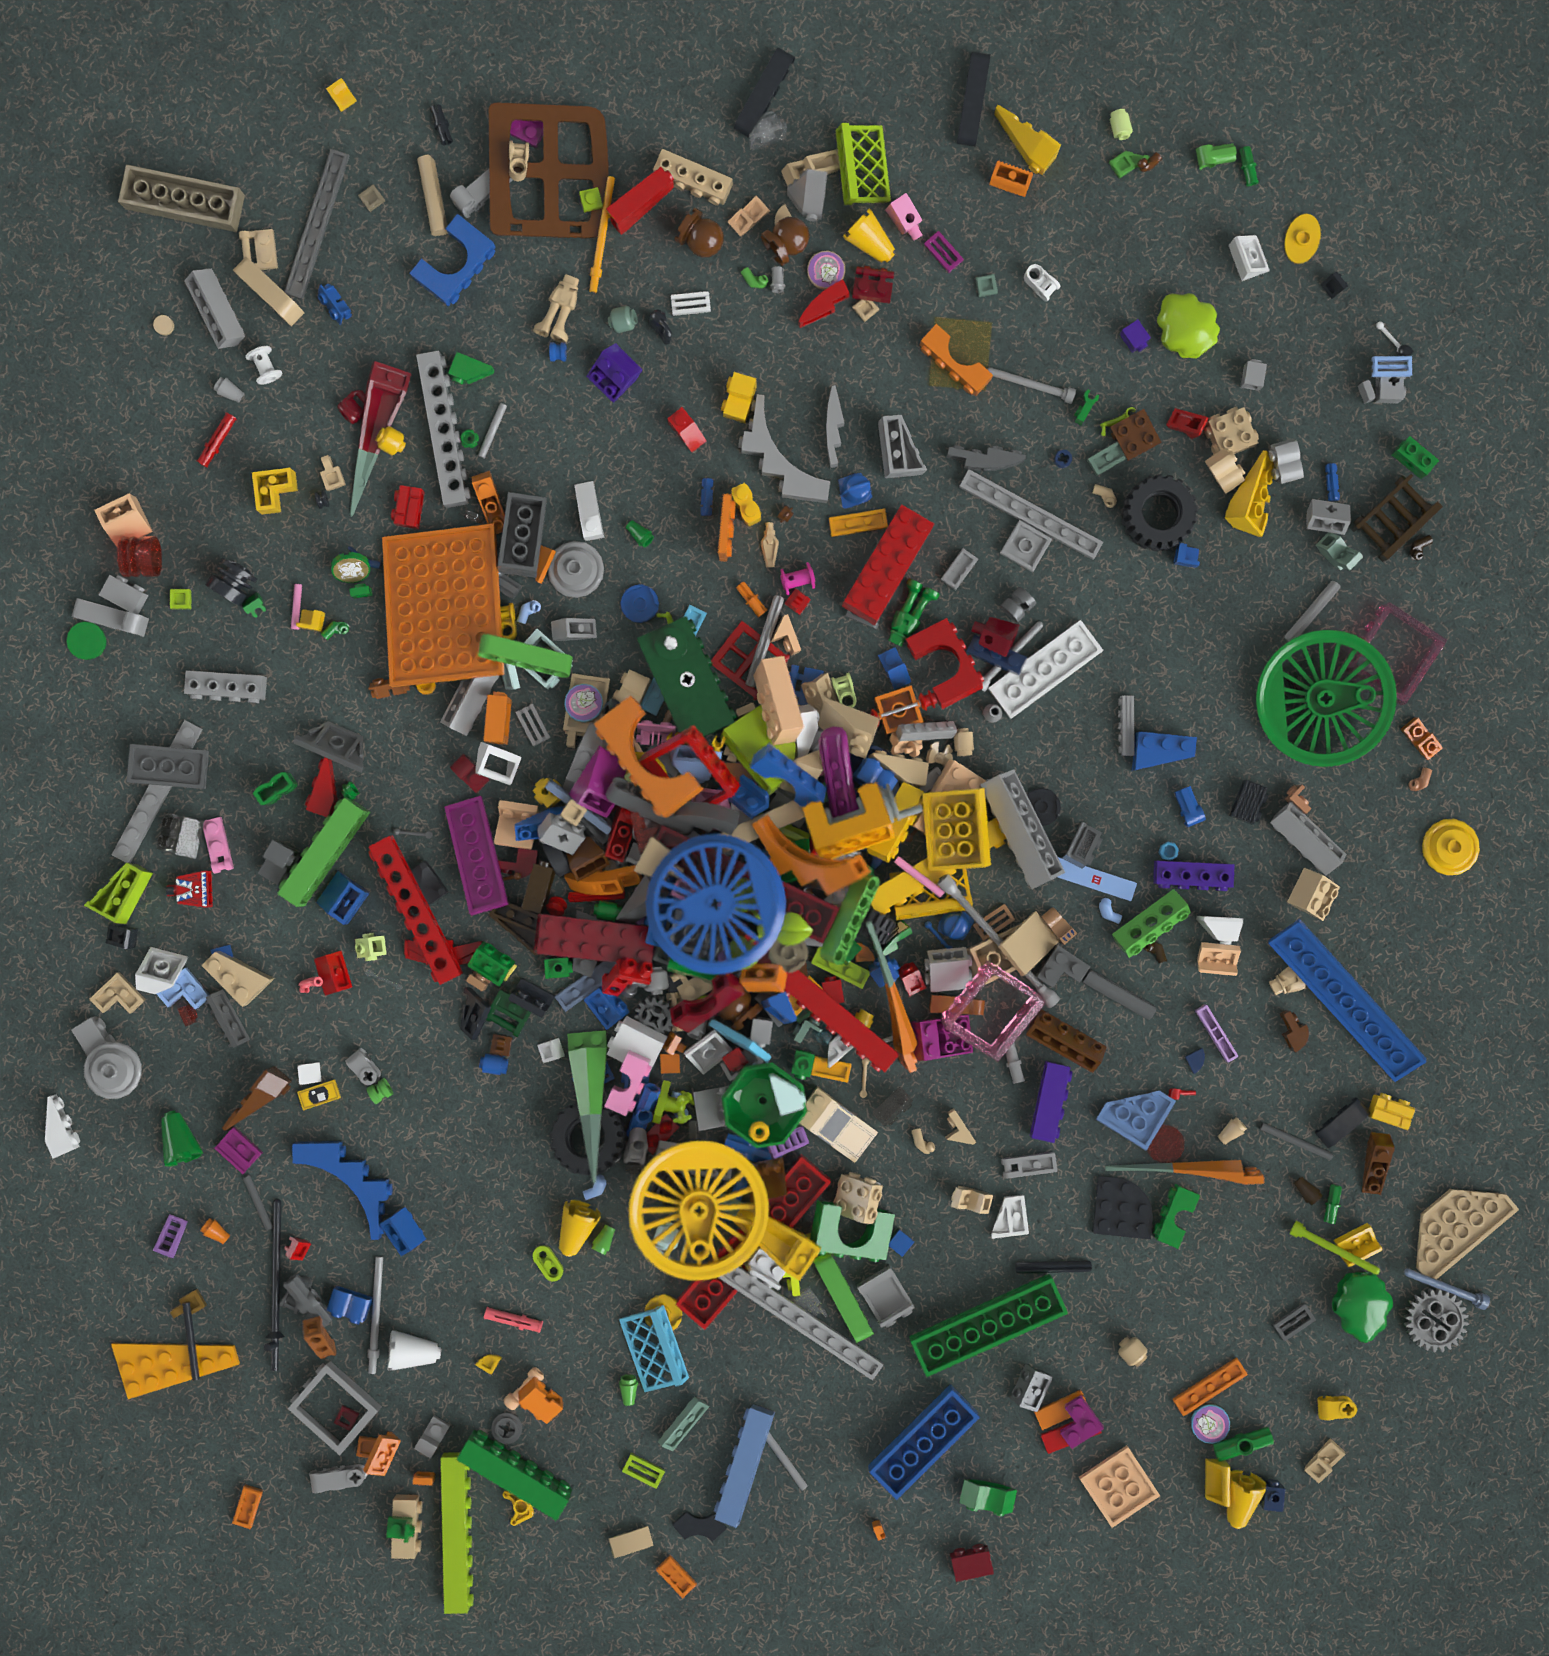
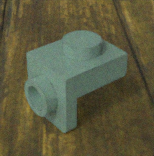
M811 1017L809 1020L805 1019L801 1025H796L792 1032L795 1035L793 1039L801 1044L810 1027L821 1032L820 1023Z

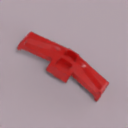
M405 939V958L425 963L422 958L423 952L421 948H417L414 941ZM447 940L459 965L469 963L476 949L483 943V941L454 947V940ZM433 941V946L428 945L431 950H436L437 945ZM437 958V965L445 967V960Z

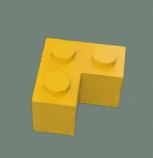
M734 372L733 377L729 376L726 388L729 396L727 400H723L721 411H724L723 416L746 423L757 388L756 378Z
M291 468L252 472L256 511L262 515L281 512L279 493L298 491L296 472Z

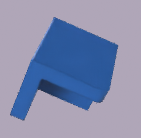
M1179 543L1176 545L1173 564L1197 568L1200 564L1198 561L1199 549L1187 547V544Z

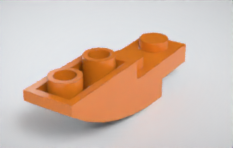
M636 865L602 871L601 869L577 882L573 872L564 875L571 890L591 895L624 893V887L637 885L643 879L641 873L634 871Z

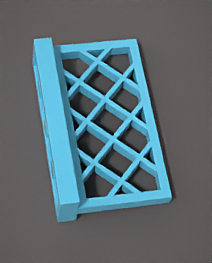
M664 1305L619 1319L644 1392L672 1385L679 1386L689 1378ZM651 1316L653 1322L651 1327L643 1323L644 1317ZM627 1321L637 1324L635 1331L628 1328ZM640 1326L649 1331L646 1338L637 1334ZM651 1334L658 1337V1345L649 1341ZM635 1338L644 1343L641 1350L635 1347ZM646 1345L655 1349L653 1356L644 1352ZM658 1352L665 1356L664 1364L655 1359ZM641 1356L650 1361L647 1368L641 1365ZM653 1363L662 1368L659 1375L650 1370ZM664 1370L671 1373L673 1380L668 1381L662 1377ZM648 1374L657 1379L654 1385L648 1386L646 1380Z

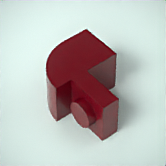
M465 753L450 766L452 771L475 793H478L490 781L488 777L475 772L476 764Z
M518 848L516 863L498 860L501 873L512 874V871H515V873L521 874V878L531 875L533 865L538 864L539 851Z

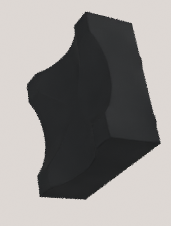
M423 861L411 870L429 906L449 892L427 861ZM403 888L401 895L408 899L410 892L408 889ZM411 906L415 915L419 914V909L416 906Z

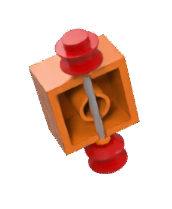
M911 685L875 697L874 702L878 714L874 709H871L870 715L880 718L885 735L896 732L899 724L923 723L924 721L919 709L920 705L923 710L927 711L928 706L935 708V704L938 702L935 693H931L930 690H928L927 695L920 693L919 700H916Z

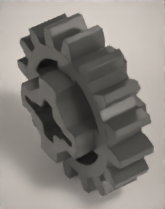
M654 995L653 999L647 996L645 1001H640V1006L637 1005L635 1009L637 1013L634 1015V1018L638 1019L637 1021L665 1035L666 1031L670 1032L673 1026L670 1009L673 1006H669L670 1000L664 1001V996L661 999H658L657 995ZM668 1017L667 1022L664 1024V1019Z

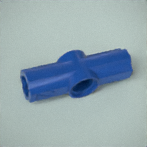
M648 1083L644 1085L626 1129L628 1137L633 1128L640 1127L645 1130L647 1124L651 1122L652 1112L661 1092V1089L655 1084Z
M728 1133L724 1145L734 1149L746 1159L754 1162L772 1159L768 1147L756 1148L741 1136Z

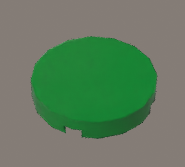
M77 623L70 629L67 635L68 649L72 655L79 659H94L102 654L106 646L104 631L95 623Z

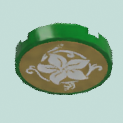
M349 552L347 555H344V553L340 554L331 563L333 576L341 582L357 583L367 578L370 573L369 560L359 553Z

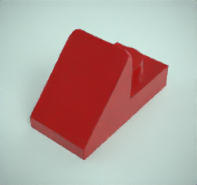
M1175 408L1167 426L1170 429L1184 432L1190 439H1194L1200 436L1208 417Z

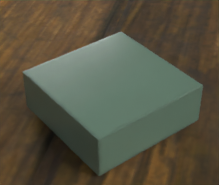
M994 274L975 278L979 297L998 294Z

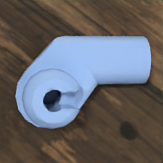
M1103 898L1099 903L1102 917L1119 924L1122 915L1113 912L1110 899Z

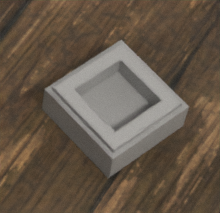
M1369 380L1362 382L1358 389L1364 404L1375 399L1376 396Z

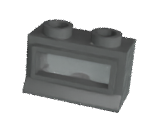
M1082 821L1077 826L1078 830L1069 843L1068 851L1062 856V859L1081 869L1092 863L1095 856L1092 854L1094 848L1098 849L1103 840L1100 838L1102 832Z

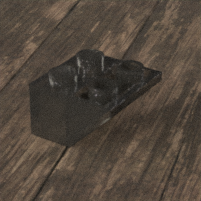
M165 812L161 821V833L157 839V849L174 855L196 858L204 821Z

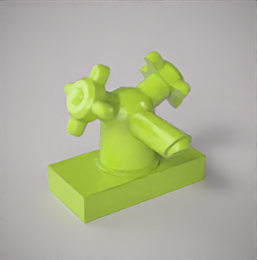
M663 1080L652 1122L660 1124L664 1111L677 1114L678 1118L673 1119L674 1123L683 1124L692 1119L691 1115L687 1116L684 1112L686 1104L691 1103L695 1105L691 1093L681 1091L682 1095H679L677 1098L668 1095L671 1082Z

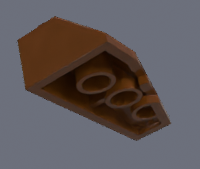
M275 1066L266 1069L251 1087L250 1091L252 1092L240 1102L242 1107H238L232 1113L222 1129L225 1131L233 1127L281 1094L284 1096L290 1090L291 1086L289 1084L292 1080Z

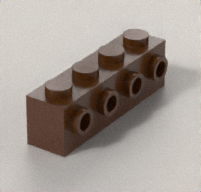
M1039 1009L1032 1018L1026 1035L1092 1073L1102 1063L1107 1046L1042 1009Z

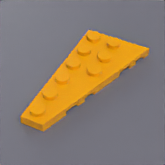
M153 1343L111 1344L128 1399L192 1380L187 1345ZM196 1344L200 1377L240 1364L235 1345Z

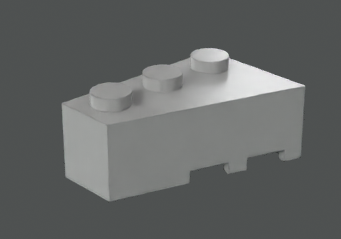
M902 415L883 416L878 421L885 478L924 474L927 468L922 463L919 456L920 453L915 448L911 439L912 436Z

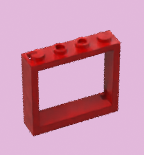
M694 725L645 752L638 760L642 767L651 775L669 778L655 759L687 742L724 789L704 800V803L717 805L734 796L740 787L736 777L731 774L726 764L720 760L713 747L707 743L702 733Z

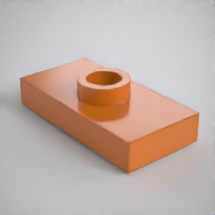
M246 1484L243 1486L232 1524L248 1529L252 1528L262 1497V1489Z
M671 1555L656 1568V1571L682 1599L697 1585L696 1581Z

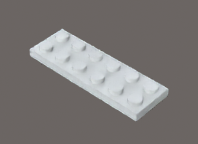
M1080 620L1028 658L1019 676L1009 672L990 686L988 690L1011 719L1100 654L1103 649Z

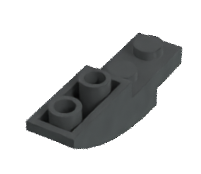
M954 445L949 447L946 458L964 461V469L996 471L1023 463L1026 455H1023L1018 450L1004 451L999 446L988 447L986 454H983L981 450L972 449V451H967L962 446Z

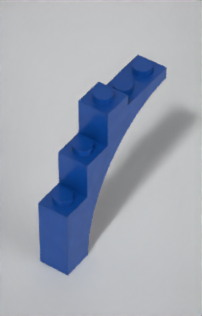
M305 1141L292 1144L294 1164H306L324 1169L337 1176L349 1186L365 1210L371 1240H379L382 1234H385L380 1226L382 1215L385 1214V1203H382V1201L389 1199V1195H392L393 1191L392 1184H389V1179H366V1176H369V1165H366V1160H343V1157L346 1156V1146H343V1141Z

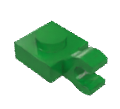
M1089 389L1083 396L1084 406H1079L1074 414L1077 417L1075 423L1080 426L1086 419L1093 404L1099 398V395H1096L1094 399H1089Z

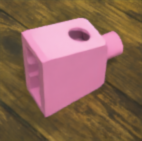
M907 193L893 201L885 209L902 235L908 232L913 241L923 235L918 227L922 219Z

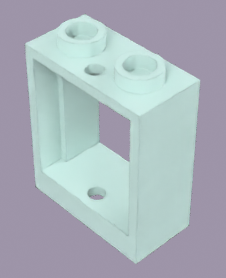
M538 629L524 642L525 644L536 646L542 639L554 651L564 653ZM525 669L546 689L555 687L560 681L557 676L553 675L545 681L535 671Z

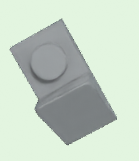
M434 1415L414 1449L431 1459L450 1424Z

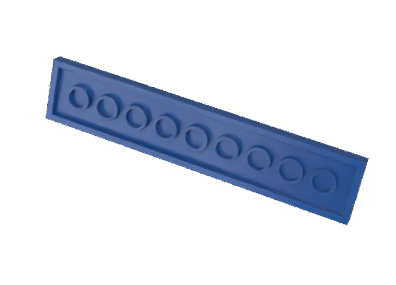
M1300 919L1269 940L1268 944L1394 1082L1426 1063V1057Z

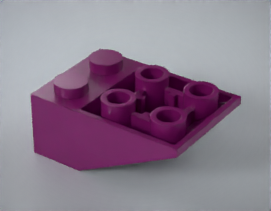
M599 746L570 790L569 796L578 805L607 818L615 804L606 798L605 793L614 778L620 777L624 779L627 769L623 770L619 765L618 761L620 759L616 754L613 756L609 750Z
M969 1014L910 1022L917 1040V1045L913 1051L917 1061L973 1053Z

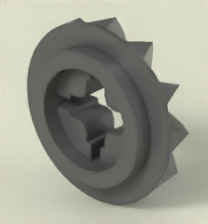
M502 1413L494 1419L491 1431L498 1442L511 1444L521 1436L522 1423L519 1417L513 1415V1413ZM510 1421V1428L513 1430H509L505 1436V1429L502 1428V1425L505 1426Z

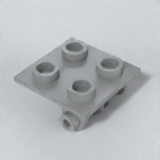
M729 1086L693 1092L698 1131L722 1126L727 1127L725 1125L721 1097Z

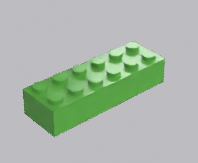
M344 798L336 803L334 807L336 810L333 815H329L323 822L325 826L321 832L317 831L313 836L312 841L314 842L312 845L304 849L300 862L295 863L290 869L291 875L280 883L278 895L296 907H302L308 903L370 814V811L356 801Z

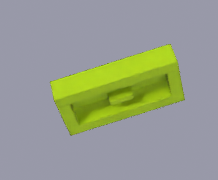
M631 1453L622 1472L657 1489L665 1469ZM634 1460L660 1474L657 1475L631 1461ZM631 1466L657 1480L654 1482L628 1469V1467Z

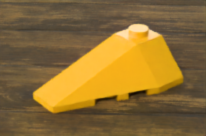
M1266 450L1262 451L1246 476L1245 481L1236 491L1225 514V519L1233 528L1258 537L1263 536L1268 520V513H1264L1265 502H1270L1267 485H1271L1273 480L1272 469H1274V463L1270 461Z

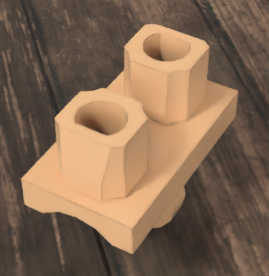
M893 732L889 739L893 745L891 749L892 754L909 753L911 757H917L923 748L922 740L899 742L896 732Z

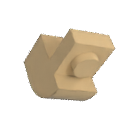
M958 1186L952 1194L951 1207L968 1209L979 1214H989L993 1195L976 1189Z

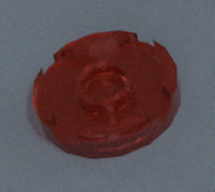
M1162 1124L1147 1149L1148 1154L1160 1163L1176 1161L1184 1151L1185 1142L1183 1135L1171 1125Z

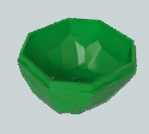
M772 1062L744 1066L721 1097L725 1125L756 1148L784 1144L807 1114L806 1102L802 1103L804 1109L781 1115L769 1074L773 1073L794 1084L803 1093L804 1087ZM761 1097H765L766 1102L761 1103L759 1099ZM763 1122L768 1126L769 1135L764 1141L758 1142L751 1138L749 1130L753 1123ZM757 1128L755 1132L756 1134H762L763 1130Z

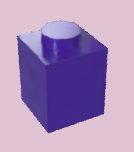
M1138 319L1124 328L1119 334L1132 353L1136 350L1138 352L1148 347L1147 343L1151 339Z

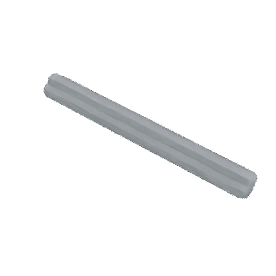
M775 595L746 680L747 686H756L753 675L761 660L765 659L784 598Z

